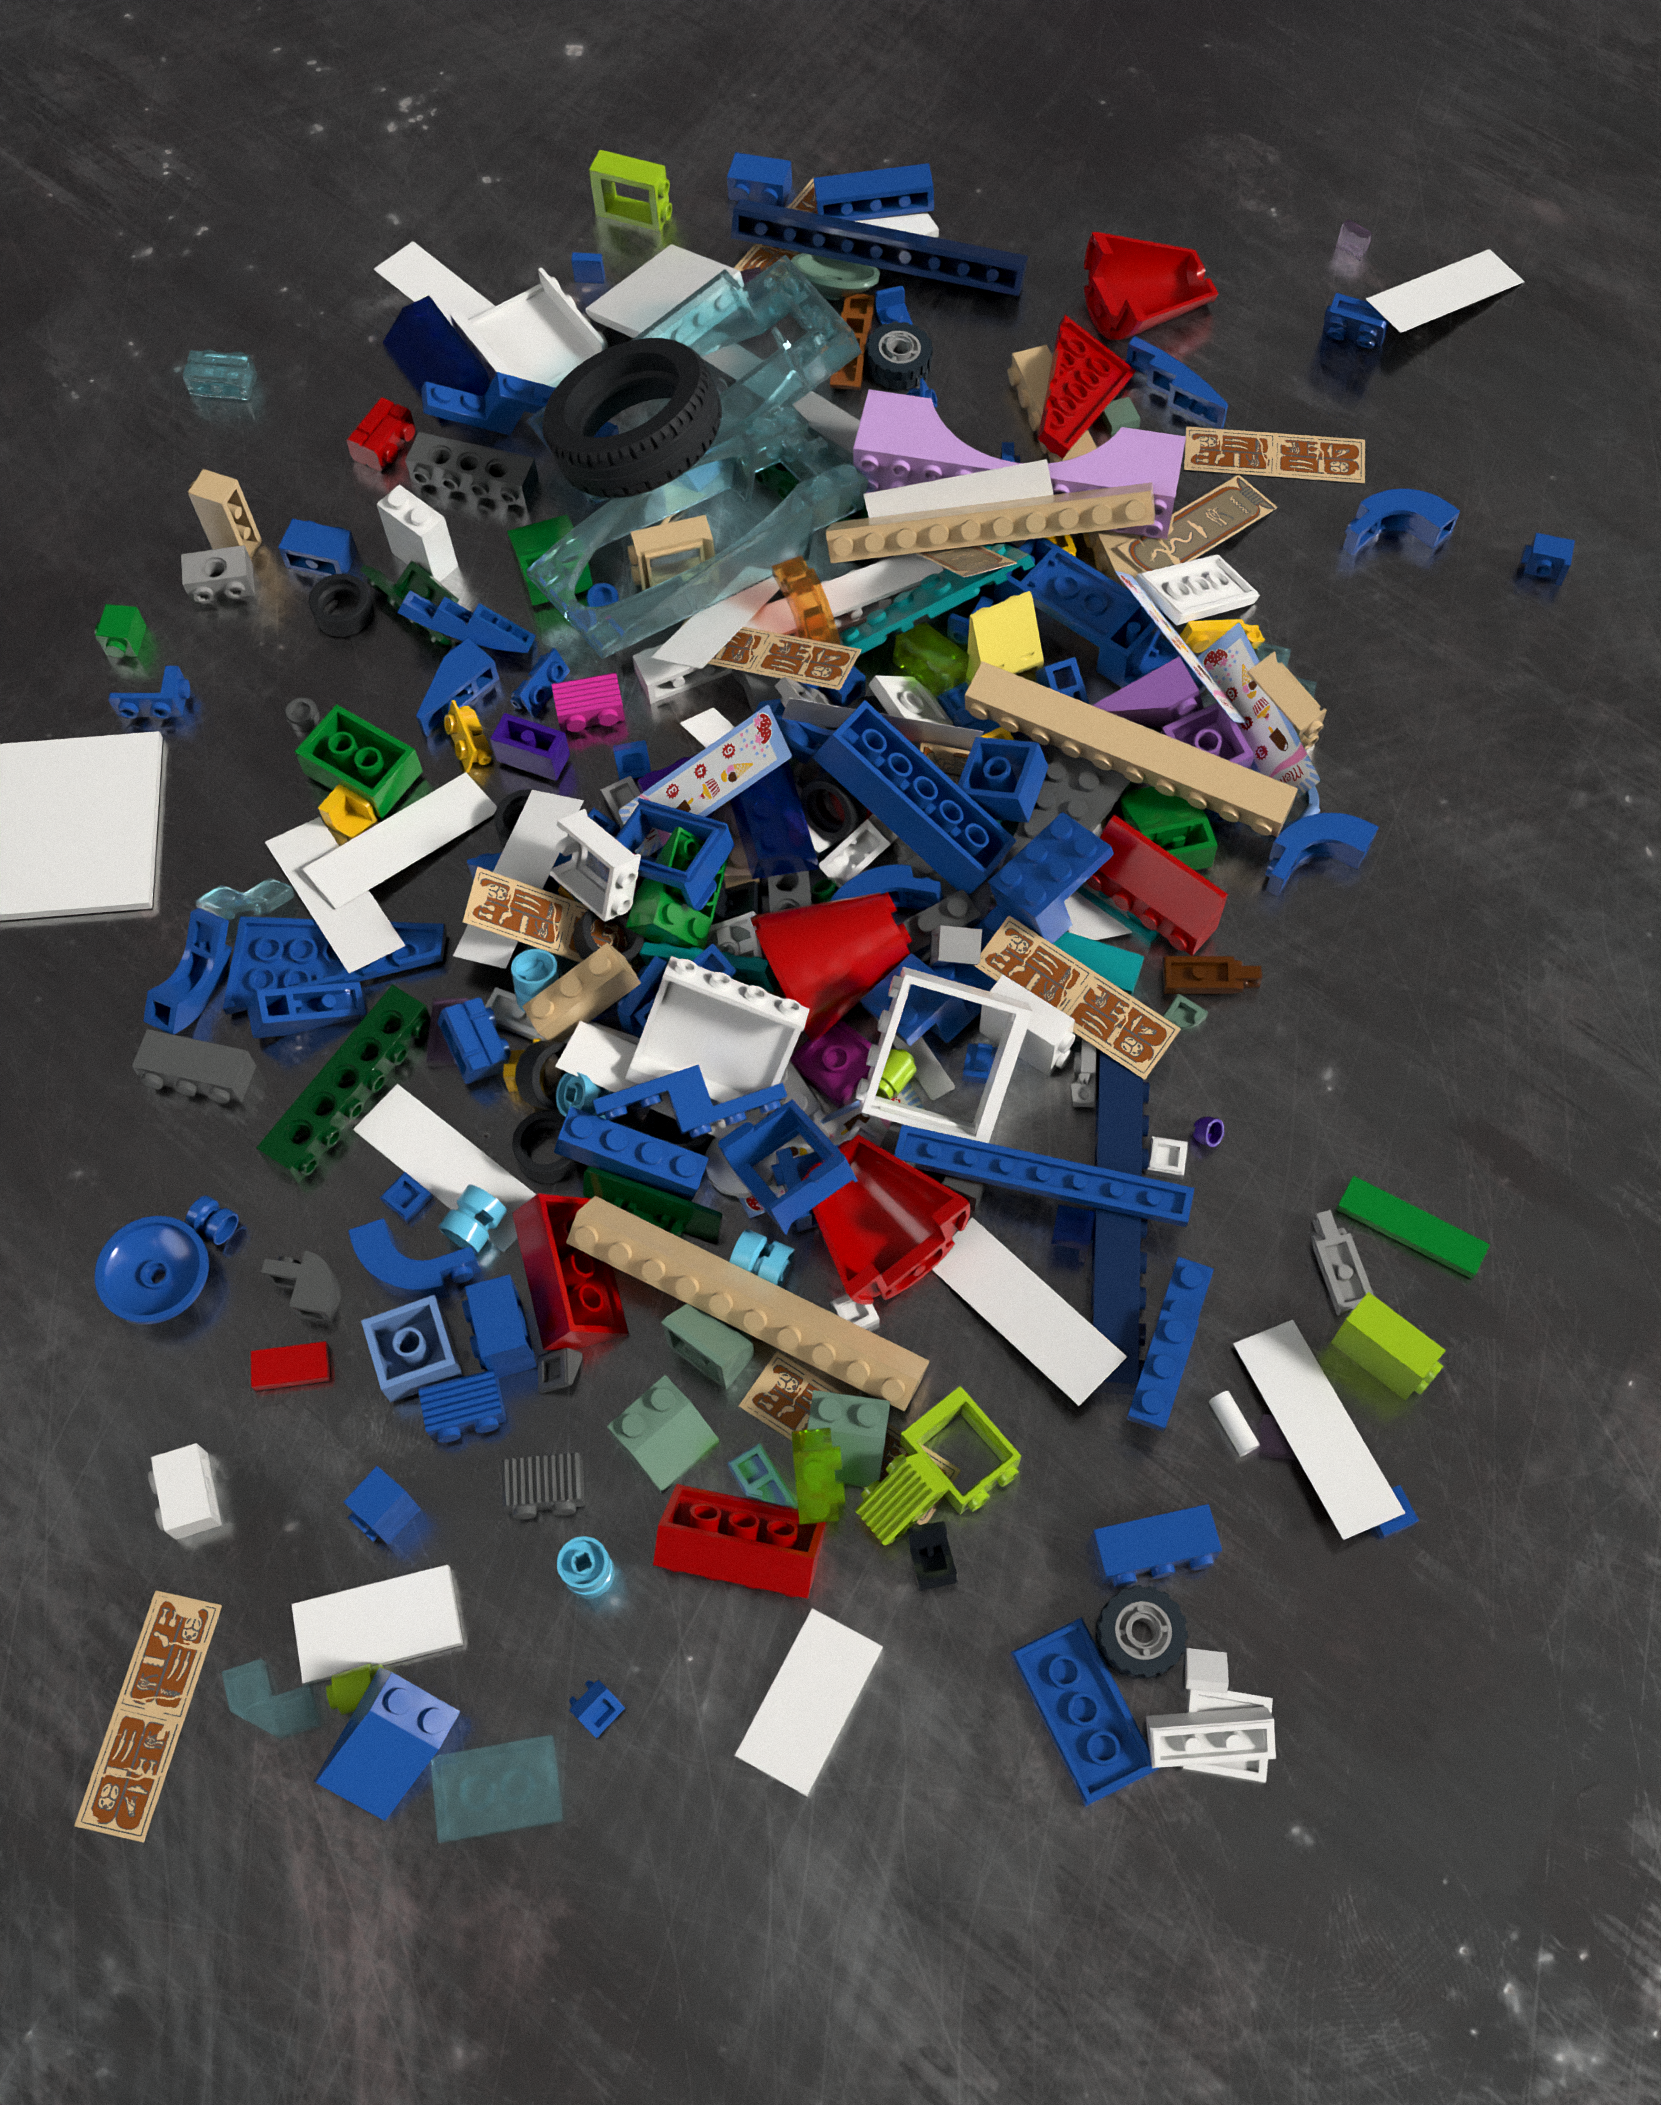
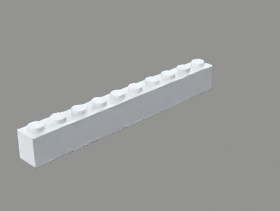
M916 553L881 559L870 566L859 570H852L846 575L830 581H823L817 586L801 592H794L788 597L775 602L765 603L743 627L818 640L867 621L866 618L870 613L878 609L887 608L894 603L893 600L899 594L913 591L921 585L920 582L925 577L934 573L939 574L943 571V568ZM664 644L644 649L640 653L633 655L636 676L650 704L733 673L730 668L706 664L700 669L651 658Z

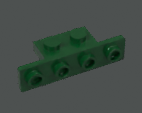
M412 560L396 584L379 570L364 564L360 569L368 577L367 583L381 593L385 592L389 596L387 601L397 609L400 608L410 590L437 606L440 605L444 596L455 603L459 601L455 595L419 563ZM407 618L418 628H425L430 633L428 638L442 648L445 645L454 647L461 644L453 637L431 630Z
M588 1166L584 1172L583 1196L587 1198L599 1197L680 1237L682 1232H686L714 1243L720 1237L723 1214L719 1211Z

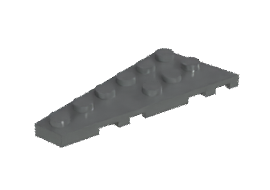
M1050 744L1045 756L1049 767L1029 823L1019 822L1014 834V838L1017 841L1008 851L1001 869L1062 812L1093 832L1112 810L1115 802L1124 792L1127 793L1134 782L1125 778L1122 773L1112 769L1102 770L1096 767L1092 761L1083 757L1074 758L1068 756L1061 748ZM991 893L990 903L997 905L994 895Z

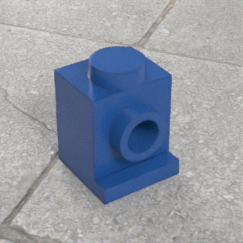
M1536 533L1531 545L1525 544L1521 555L1520 564H1525L1524 573L1556 579L1555 585L1561 586L1571 566L1575 540Z

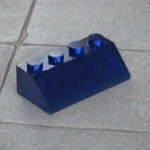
M428 295L402 308L382 343L422 398L421 389L425 381L484 397L490 386L487 371L432 298ZM436 417L437 420L439 421V423H442V422L448 420V419Z
M787 760L730 800L752 879L810 871L819 868L789 761Z

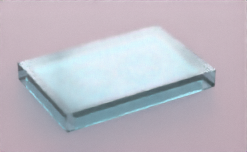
M553 1735L434 1756L431 1760L437 1838L440 1844L563 1821Z

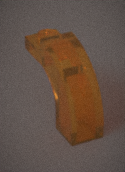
M802 555L773 565L772 575L788 602L799 637L841 645L828 599L814 569L808 568Z

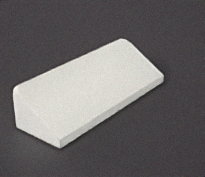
M1267 1707L1146 1717L1152 1768L1276 1759L1274 1718Z

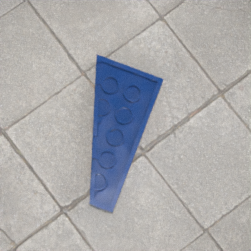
M240 916L223 1010L226 1015L247 1010V1004L256 990L360 982L443 961L447 935L446 926L440 923L390 922L406 946L348 973L314 919Z

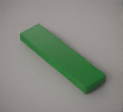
M1354 1175L1336 1208L1337 1211L1470 1279L1475 1277L1490 1246L1487 1242Z

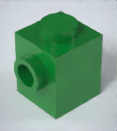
M105 604L101 620L95 626V638L99 641L106 655L117 658L124 656L137 657L147 626L137 607Z

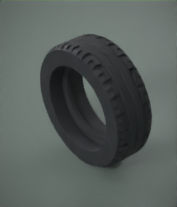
M637 339L612 346L593 355L573 369L559 383L551 394L544 411L542 421L543 436L565 479L573 487L587 494L602 498L631 497L652 491L673 481L688 471L704 456L718 433L722 418V405L706 365L695 350L671 339ZM671 398L658 414L644 424L618 435L594 437L606 422L621 411L644 401Z

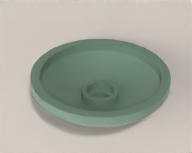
M806 253L798 254L791 260V270L794 275L807 287L823 294L824 298L830 300H839L841 297L857 295L871 289L879 281L880 272L876 267Z

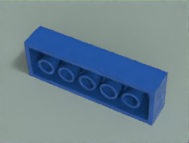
M866 700L840 725L812 757L958 892L963 889L969 896L989 877L1017 841Z

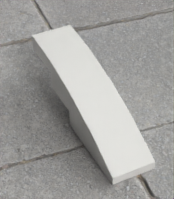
M872 814L818 866L828 877L834 878L836 882L841 883L843 886L850 879L857 876L898 836Z

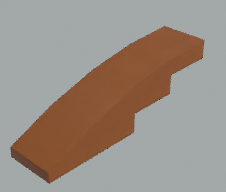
M857 294L845 297L839 331H837L830 388L860 390L866 361V346L872 328L875 295Z

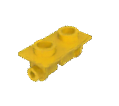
M453 700L448 715L444 717V727L446 733L451 735L455 744L454 749L457 759L462 761L466 773H469L472 763L479 762L481 765L490 763L493 752L485 735L473 736L481 734L483 730L475 710L470 709L469 706L458 708L456 701Z

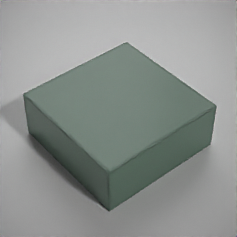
M1130 397L1112 401L1101 414L1111 435L1116 434L1121 427L1135 429L1140 426L1141 418Z

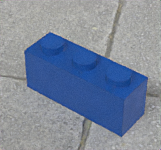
M1209 1504L1094 1529L1090 1537L1102 1585L1113 1582L1115 1588L1132 1585L1137 1582L1136 1577L1152 1574L1153 1579L1168 1577L1176 1573L1175 1568L1190 1565L1191 1570L1210 1567L1214 1565L1213 1560L1217 1559L1222 1552Z

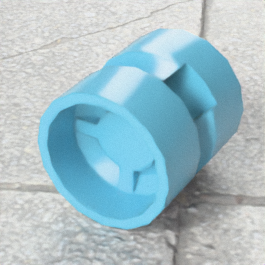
M530 949L520 953L515 957L511 965L516 1001L523 1012H525L522 1007L524 1004L559 979L558 965L555 957L542 949Z
M568 1072L565 1073L560 1079L556 1090L557 1107L559 1112L565 1117L570 1106L596 1115L592 1100L614 1093L593 1084L587 1075L577 1072V1077Z
M469 1184L457 1200L459 1208L457 1210H450L438 1228L447 1238L464 1249L472 1246L475 1254H478L489 1239L488 1229L497 1228L507 1214V1209L499 1200L485 1190Z
M746 1229L739 1237L729 1262L782 1288L793 1264L795 1249L777 1241L768 1244L767 1237Z
M581 1536L565 1543L559 1551L557 1570L571 1593L579 1598L593 1599L607 1592L613 1583L615 1572L613 1562L602 1543L595 1538Z

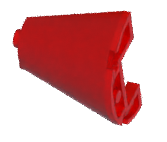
M1092 232L1084 260V270H1089V285L1084 286V294L1093 324L1107 339L1124 340L1205 304L1213 303L1219 294L1211 278L1204 280L1205 267L1196 250L1101 232Z
M878 892L761 913L750 918L753 926L757 928L755 930L757 938L786 998L795 1000L802 1006L810 1009L804 1031L812 1042L824 1035L911 954L907 944L913 941L904 923L896 925L891 914L896 912L897 909L888 892L882 895Z
M858 1134L852 1140L844 1141L837 1147L845 1155L858 1181L856 1183L853 1180L812 1208L846 1293L854 1302L868 1305L874 1302L873 1297L881 1295L884 1300H887L903 1292L937 1266L955 1245L952 1236L956 1230L963 1231L970 1216V1203L965 1197ZM817 1163L813 1165L807 1171L805 1177L801 1179V1182L807 1177H809L810 1172L818 1166H820L822 1163Z

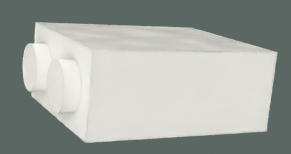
M400 484L376 504L392 554L407 565L411 560L419 563L439 582L458 567L445 517Z
M1002 975L989 992L1026 1002L1033 1011L1018 1057L1050 1077L1056 1067L1062 1069L1067 1064L1073 1053L1070 1047L1076 1037L1072 1034L1075 1019L1005 975ZM982 1005L979 1032L999 1044L1010 1012Z

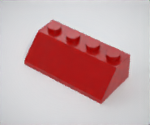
M1114 815L1099 837L1112 847L1114 855L1087 879L1086 883L1093 890L1101 891L1110 897L1120 909L1128 910L1138 917L1146 928L1153 931L1156 930L1166 937L1174 948L1181 951L1184 950L1193 956L1217 929L1228 894Z
M537 1194L512 1212L543 1350H560L564 1348L577 1350L622 1338L629 1334L613 1267L566 1243L577 1211L591 1200L590 1198Z
M676 1484L658 1524L653 1566L663 1567L672 1572L700 1575L709 1580H723L742 1584L750 1589L760 1588L779 1592L788 1597L808 1599L816 1573L827 1515Z

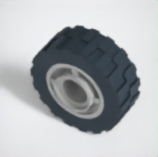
M898 321L890 324H882L881 327L874 329L873 334L868 337L865 366L868 369L869 376L873 377L876 383L884 385L883 387L895 388V390L910 389L912 386H918L920 379L923 378L925 380L928 377V372L930 373L933 354L932 341L927 337V333L924 330L922 331L918 326L910 325L908 322L898 323Z
M1134 1585L1132 1588L1122 1589L1116 1595H1113L1103 1606L1101 1614L1097 1618V1633L1095 1634L1096 1642H1099L1100 1645L1099 1651L1107 1659V1664L1112 1669L1116 1668L1120 1671L1119 1674L1127 1677L1129 1675L1133 1676L1134 1679L1140 1680L1143 1678H1155L1175 1666L1180 1656L1184 1654L1186 1649L1185 1641L1188 1639V1631H1186L1185 1626L1187 1621L1185 1615H1182L1180 1611L1181 1607L1179 1604L1174 1602L1165 1591L1160 1592L1156 1590V1587L1152 1586L1142 1587L1141 1585ZM1143 1622L1148 1625L1151 1630V1639L1148 1643H1141L1133 1637V1623Z

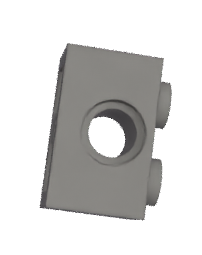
M245 545L181 554L182 585L191 604L239 599L255 595L253 564Z

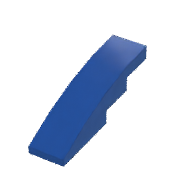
M1136 336L1132 338L1128 344L1126 363L1136 371L1147 375L1146 386L1168 395L1167 406L1218 429L1224 427L1229 404L1205 380L1163 350Z
M410 590L397 612L431 630L461 641L469 638L476 645L492 649L528 653L536 635L478 603L473 613L445 596L440 605L437 606Z

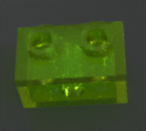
M923 622L896 636L893 663L911 677H914L936 696H939L965 682L970 655L926 622Z
M831 1428L791 1431L799 1523L839 1521L838 1505H845L843 1481H835V1470L842 1469L840 1445L832 1446Z

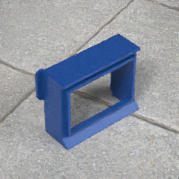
M639 798L638 806L615 839L632 853L640 847L652 828L672 833L675 827H681L705 842L686 872L641 858L638 869V876L680 888L688 907L695 911L703 909L717 888L716 881L713 878L735 847L727 823ZM596 858L606 881H608L610 868Z
M793 1099L753 1126L752 1123L746 1122L718 1142L720 1150L735 1175L785 1235H787L792 1222L853 1180L855 1183L858 1181L845 1155L839 1151ZM800 1135L824 1163L811 1171L809 1177L778 1198L752 1167L791 1139Z

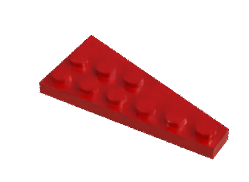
M1064 315L1058 326L1038 440L1050 452L1057 454L1062 459L1136 372L1134 368L1066 315Z

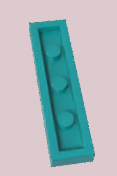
M644 942L639 954L644 963L649 965L655 956L667 961V963L671 956L692 961L703 950L696 947L689 949L674 947L667 943L653 944ZM721 952L736 969L735 974L731 977L733 980L749 986H759L765 991L775 993L779 982L768 960L757 956L748 958L735 956L729 952Z

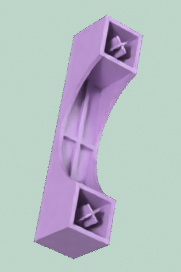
M869 389L853 447L854 491L866 494L1024 463L1001 460L986 455L962 442L941 421L930 398ZM1121 427L1105 444L1087 454L1070 460L1048 463L1053 494L1152 482L1155 506L1154 524L1110 529L1109 531L1167 539L1186 436Z

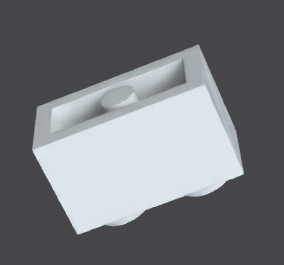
M195 1443L151 1457L153 1470L148 1472V1479L153 1493L158 1495L160 1507L155 1508V1517L161 1531L164 1530L177 1540L222 1526L208 1453L202 1447Z

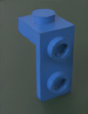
M165 666L160 693H110L108 700L119 717L128 719L136 717H156L160 719L182 717L185 699H188L190 696V683L188 679L184 678L179 666Z

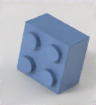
M435 1295L361 1320L381 1391L390 1403L419 1393L418 1388L463 1377L443 1309Z

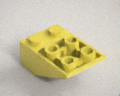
M1030 591L1010 596L1001 603L991 607H983L970 615L966 676L970 682H972L982 661L1030 681L1037 682L1035 672L1043 668L1044 659L1033 598Z

